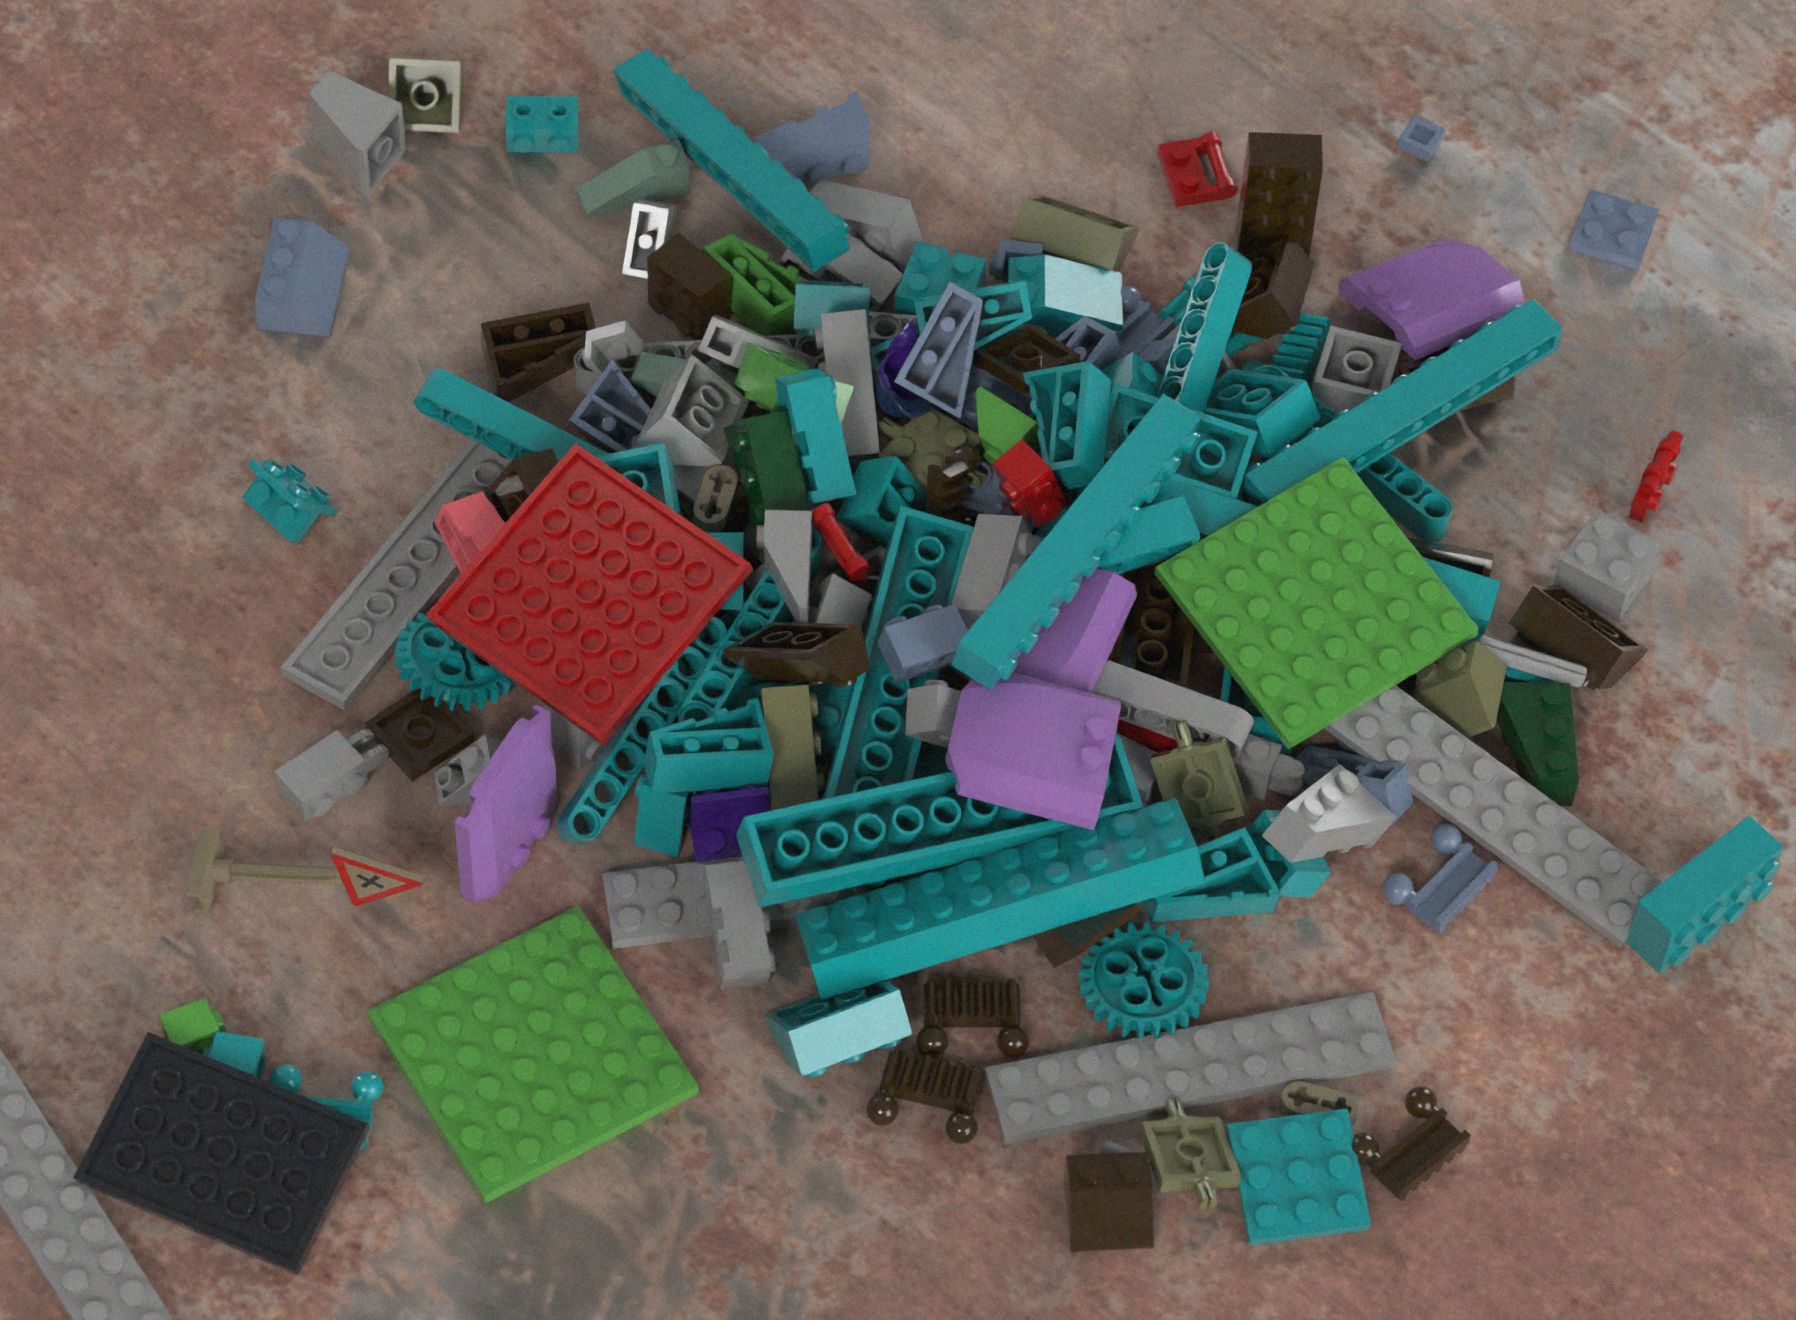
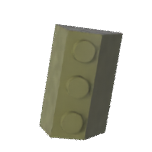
M1042 194L1023 197L1011 239L1043 244V250L1054 253L1053 257L1118 272L1140 228Z

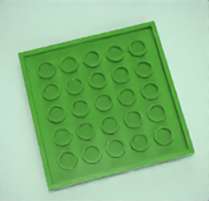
M1344 457L1155 567L1154 574L1288 750L1476 637L1479 630Z
M579 906L367 1011L369 1022L485 1204L699 1093V1085Z

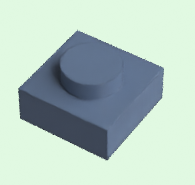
M1413 116L1398 139L1397 149L1429 162L1444 140L1446 129Z

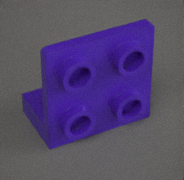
M745 785L738 788L737 791L720 792L719 790L712 789L702 791L697 796H692L690 833L695 862L743 857L736 833L745 816L770 811V788H760L758 785Z

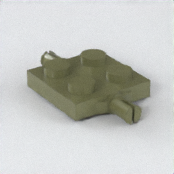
M931 407L926 414L918 418H912L904 426L895 423L888 417H884L878 426L880 432L893 438L889 445L878 455V458L896 455L926 492L929 465L944 466L945 457L951 456L953 450L962 444L974 446L979 453L984 448L978 434ZM979 470L963 474L976 488H980L981 483L984 484L986 481V474Z
M1182 720L1181 722L1178 721L1171 724L1178 746L1172 750L1154 753L1149 759L1163 802L1176 798L1189 828L1205 829L1208 841L1210 842L1223 836L1220 827L1222 822L1227 819L1245 816L1249 809L1226 738L1208 742H1194L1187 725V720Z
M1170 1097L1165 1101L1169 1117L1157 1121H1142L1139 1131L1145 1151H1149L1150 1166L1159 1192L1194 1191L1196 1192L1200 1208L1206 1210V1207H1208V1210H1211L1217 1205L1212 1189L1238 1188L1241 1179L1239 1168L1220 1117L1199 1118L1187 1116L1183 1110L1180 1098L1175 1097L1174 1103L1173 1097Z

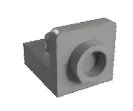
M626 320L586 331L585 347L582 350L584 364L599 378L611 360H621L642 353L643 340Z

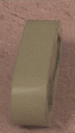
M715 465L707 469L703 476L694 503L693 523L704 532H720L727 524L737 494L738 480L736 472L731 467ZM719 480L725 481L726 484L722 485L720 493L714 492L715 485L718 484ZM710 506H716V514H713L712 518H706L705 515L708 514Z
M1294 1081L1285 1086L1282 1092L1280 1109L1285 1117L1332 1111L1336 1107H1342L1344 1109L1348 1108L1351 1127H1353L1357 1116L1358 1106L1355 1099L1342 1091L1305 1081ZM1297 1096L1304 1098L1302 1107L1294 1106Z

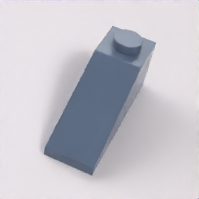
M1310 745L1294 759H1298L1304 765L1305 774L1302 777V781L1310 786L1341 764L1346 770L1352 772L1359 782L1397 817L1392 824L1414 804L1411 790L1407 784L1409 777L1406 764L1386 760L1378 762L1361 755Z

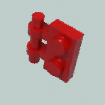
M1672 430L1667 438L1660 441L1656 448L1653 462L1649 463L1643 472L1640 486L1633 498L1629 518L1643 523L1649 510L1656 512L1664 494V491L1660 489L1663 484H1671L1678 465L1674 464L1673 461L1676 460L1681 451L1680 443L1683 436L1680 432Z

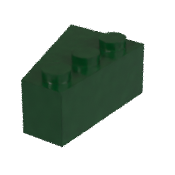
M788 410L746 418L723 428L749 504L750 519L755 528L757 525H764L765 510L811 511Z
M1504 682L1496 721L1502 731L1501 738L1505 746H1509L1516 761L1515 767L1519 776L1559 806H1572L1579 778L1570 683Z

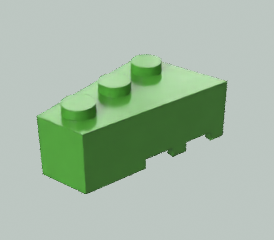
M729 234L703 247L705 254L731 273V311L752 331L764 336L788 335L795 331L796 281H808L799 276L798 269L791 265L786 269L769 260L770 254L733 234Z
M748 342L734 384L745 391V398L757 402L758 407L768 410L770 413L779 412L775 377L807 371L810 365L781 351ZM834 380L837 388V400L835 402L842 424L854 386Z

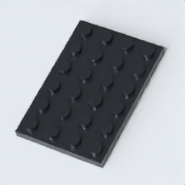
M147 1032L73 1178L78 1182L88 1185L89 1188L298 1276L370 1127L364 1121Z

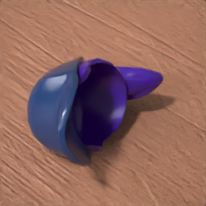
M912 321L893 338L888 347L886 358L882 360L881 365L875 371L874 394L876 401L885 413L893 417L907 416L909 418H918L926 414L931 407V402L894 382L916 343V326Z

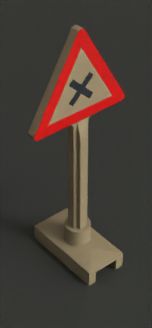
M202 825L184 893L186 896L196 897L193 906L195 914H210L218 882L233 883L234 880L321 885L342 884L352 904L359 906L422 886L424 877L334 847L331 853L337 869L318 866L235 862L234 859H225L228 847L218 826Z

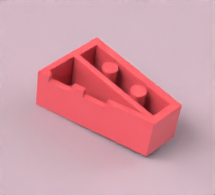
M482 491L442 505L434 521L461 574L505 524L495 506Z

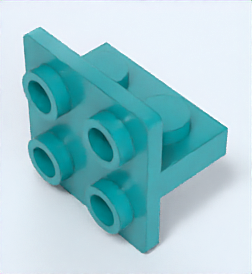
M251 458L247 464L258 475L242 498L290 542L299 544L319 514L335 516L339 511L329 502L331 496L322 488L309 484L305 480L306 473L292 463H287L286 466L281 465L270 458L266 461Z

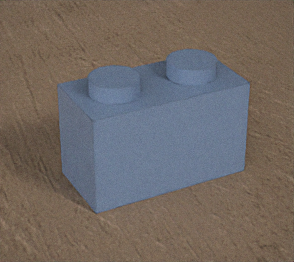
M956 604L943 608L941 605H934L922 611L919 616L907 619L905 616L892 619L885 624L877 643L895 683H899L952 665L957 645L968 630Z

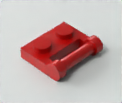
M1206 132L1200 138L1158 144L1157 155L1175 208L1229 199L1238 193L1236 181L1230 177L1220 149L1222 141L1217 132ZM1198 155H1208L1217 181L1215 184L1208 185Z
M825 503L818 506L812 511V521L816 530L821 535L822 540L850 583L865 590L871 586L866 577V573L871 571L870 565L859 551H855L849 542L851 540L839 520L836 522L834 519L835 511L831 505Z

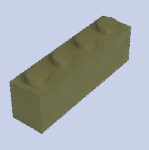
M809 684L761 688L758 691L759 703L774 754L767 785L770 788L771 794L770 811L818 801V795H823L824 777L822 771L816 772L815 756H821L819 732L813 733L811 717L818 716L816 693L809 694Z

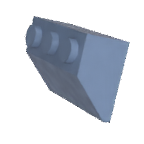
M274 217L254 302L258 330L331 337L349 256V247L310 220Z

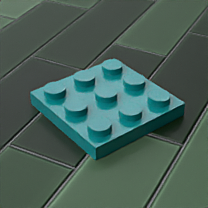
M1348 1108L1227 1125L1228 1141L1241 1174L1237 1190L1248 1246L1369 1230L1371 1221L1358 1156L1353 1152L1351 1146L1354 1136Z

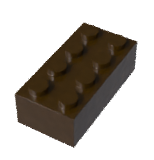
M1248 132L1236 223V250L1240 254L1245 255L1290 232L1307 256H1310L1323 171L1322 135Z
M1166 560L1125 572L1124 578L1135 585L1137 596L1114 644L1112 662L1187 688L1195 626L1154 574L1155 567Z

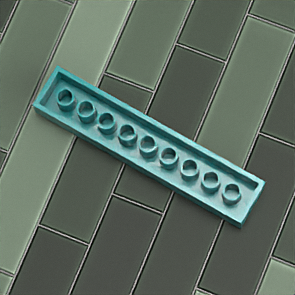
M900 506L891 528L864 633V641L871 669L858 676L857 682L851 685L822 800L912 780L922 740L906 735L907 691L910 688L924 686L925 681L937 680L940 669L895 683L877 642L885 624L892 619L901 616L910 619L919 616L922 611L931 606L941 605L943 608L952 604L974 527ZM885 880L864 884V886L880 889Z
M1120 735L1115 736L1104 797L1097 822L1143 808ZM952 771L745 816L736 836L758 908L975 860L1005 849L1037 841L1044 837L1073 830L1079 826L958 795L955 789L957 781Z
M1174 798L1096 823L1094 830L1078 827L936 872H930L897 884H890L884 888L861 895L851 896L822 907L812 908L809 911L795 914L820 998L823 1000L1205 882L1197 845L1179 803Z

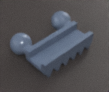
M1122 286L1120 289L1123 300V314L1132 315L1124 321L1123 331H1114L1123 350L1116 361L1132 352L1138 356L1152 341L1163 340L1174 330L1175 320L1170 316L1164 320L1151 311L1152 304L1148 301L1142 302L1140 292L1133 286Z
M1442 824L1433 830L1431 845L1439 854H1454V856L1418 893L1414 891L1411 879L1401 873L1391 874L1384 880L1382 885L1383 896L1388 902L1395 905L1406 904L1408 906L1407 911L1439 934L1444 932L1448 923L1450 925L1453 923L1458 913L1461 915L1466 904H1471L1477 893L1479 895L1482 893L1486 884L1492 882L1499 865L1494 860L1488 864L1472 853L1473 845L1469 842L1466 844L1462 842L1460 831L1451 824Z

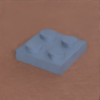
M1590 189L1569 250L1639 270L1659 209Z

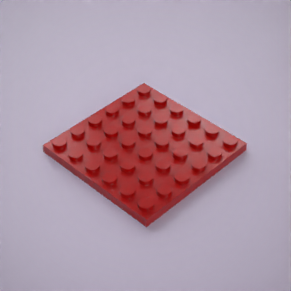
M575 443L426 616L429 622L604 746L748 577L753 568L747 560Z

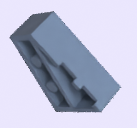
M950 281L894 381L960 419L983 299Z

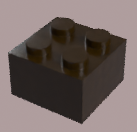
M677 233L647 257L648 303L657 314H663L671 320L681 333L690 335L695 340H703L712 316L718 315L727 320L731 319V273L681 234Z

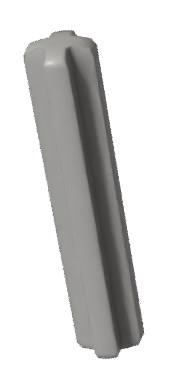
M1484 635L1480 636L1477 641L1508 667L1557 682L1570 683L1574 687H1581L1585 681L1587 668L1583 665Z

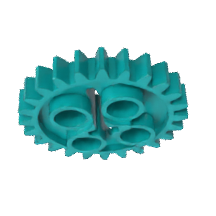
M420 612L417 613L416 622L408 620L405 630H400L394 656H396L395 668L401 669L400 680H410L409 691L419 688L422 690L421 700L429 696L435 697L434 706L438 707L442 701L448 702L449 709L452 711L457 703H462L466 711L470 710L471 703L474 702L481 709H485L487 699L497 704L500 694L507 696L510 686L515 685L514 681L429 622L427 616Z
M1132 922L1128 924V932L1126 933L1117 928L1113 931L1112 939L1108 936L1104 937L1099 941V946L1093 945L1088 949V956L1082 957L1081 970H1079L1080 997L1085 998L1086 1011L1095 1010V1022L1107 1018V1031L1109 1032L1117 1026L1122 1027L1123 1038L1131 1030L1136 1031L1139 1039L1143 1038L1145 1031H1151L1155 1039H1158L1161 1029H1165L1173 1035L1175 1034V1023L1187 1028L1189 1016L1197 1018L1200 1005H1205L1209 978H1207V964L1201 963L1202 952H1192L1193 941L1191 939L1180 943V931L1178 930L1170 936L1165 935V925L1163 924L1156 932L1151 931L1149 922L1144 923L1142 931H1137ZM1149 957H1154V958H1157V959L1151 960V959H1148V958H1149ZM1111 972H1121L1122 974H1113ZM1172 987L1175 988V990H1168L1166 988ZM1130 1002H1139L1141 1004L1135 1005Z

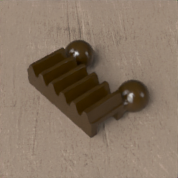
M962 444L953 450L951 456L945 457L944 466L941 467L933 464L928 466L926 513L972 527L975 526L976 522L971 517L966 516L969 514V509L962 505L963 502L970 499V495L962 489L969 486L971 482L963 474L973 473V471L979 468L981 463L980 453L974 446Z
M930 978L923 984L924 1027L919 1031L916 1038L917 1047L923 1055L937 1057L946 1050L948 1036L941 1027H1004L997 1036V1046L1004 1055L1017 1057L1022 1055L1028 1048V1035L1020 1027V984H1017L1015 979H1009L1006 984H1001L999 979H993L990 984H985L983 979H977L974 984H969L967 979H961L958 984H953L951 979L946 978L942 984H937L934 978Z
M896 1047L894 1050L889 1051L880 1083L879 1094L874 1095L868 1101L866 1107L867 1115L877 1125L884 1126L892 1123L897 1118L899 1106L895 1098L955 1111L948 1118L945 1125L947 1136L955 1143H968L975 1138L978 1131V1124L974 1114L979 1091L983 1084L984 1072L980 1070L979 1066L975 1065L971 1069H966L962 1062H958L955 1066L950 1065L945 1058L939 1062L934 1061L931 1055L919 1058L914 1051L905 1055L900 1048Z
M1424 1086L1414 1087L1407 1093L1405 1107L1413 1117L1419 1119L1426 1118L1427 1120L1383 1155L1379 1154V1144L1376 1138L1369 1133L1361 1132L1353 1135L1354 1138L1351 1144L1353 1152L1358 1156L1359 1165H1368L1371 1168L1370 1172L1401 1201L1406 1198L1410 1190L1414 1192L1420 1182L1428 1181L1434 1171L1436 1173L1439 1172L1445 1162L1449 1164L1457 1152L1461 1154L1469 1143L1471 1136L1466 1130L1461 1133L1446 1119L1447 1112L1443 1108L1439 1109L1437 1107L1435 1093Z

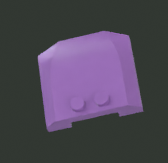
M1444 238L1338 281L1339 294L1357 310L1366 306L1395 331L1396 342L1402 343V349L1414 360L1449 347L1460 339L1465 340L1471 337L1484 324L1488 322L1494 323L1505 316L1513 306L1524 304L1520 279L1481 247L1449 238Z
M1096 569L1090 578L1083 576L1079 581L1081 585L1075 597L1070 603L1062 602L1058 607L1060 612L1049 629L1042 627L1037 633L1039 638L1030 653L1026 655L1022 652L1016 659L1018 664L1013 673L1092 693L1136 599L1135 585L1113 571ZM952 665L945 667L950 676L954 677L955 674L966 685L972 680L971 677Z
M1012 673L1006 681L1000 679L992 690L972 679L960 692L945 757L949 770H953L957 781L955 786L957 794L1094 830L1104 797L1121 709L1120 701Z
M538 705L532 708L533 718L530 721L521 717L513 725L474 782L468 794L471 798L470 812H467L464 817L458 815L455 821L461 897L473 903L500 894L516 868L522 869L530 855V848L535 840H541L545 836L550 826V818L558 808L556 764L552 747L550 711Z

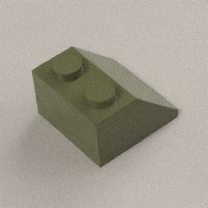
M391 56L389 58L388 97L402 103L404 130L459 133L464 90V58Z
M1475 641L1452 650L1419 670L1413 696L1416 701L1469 738L1495 728L1507 665Z

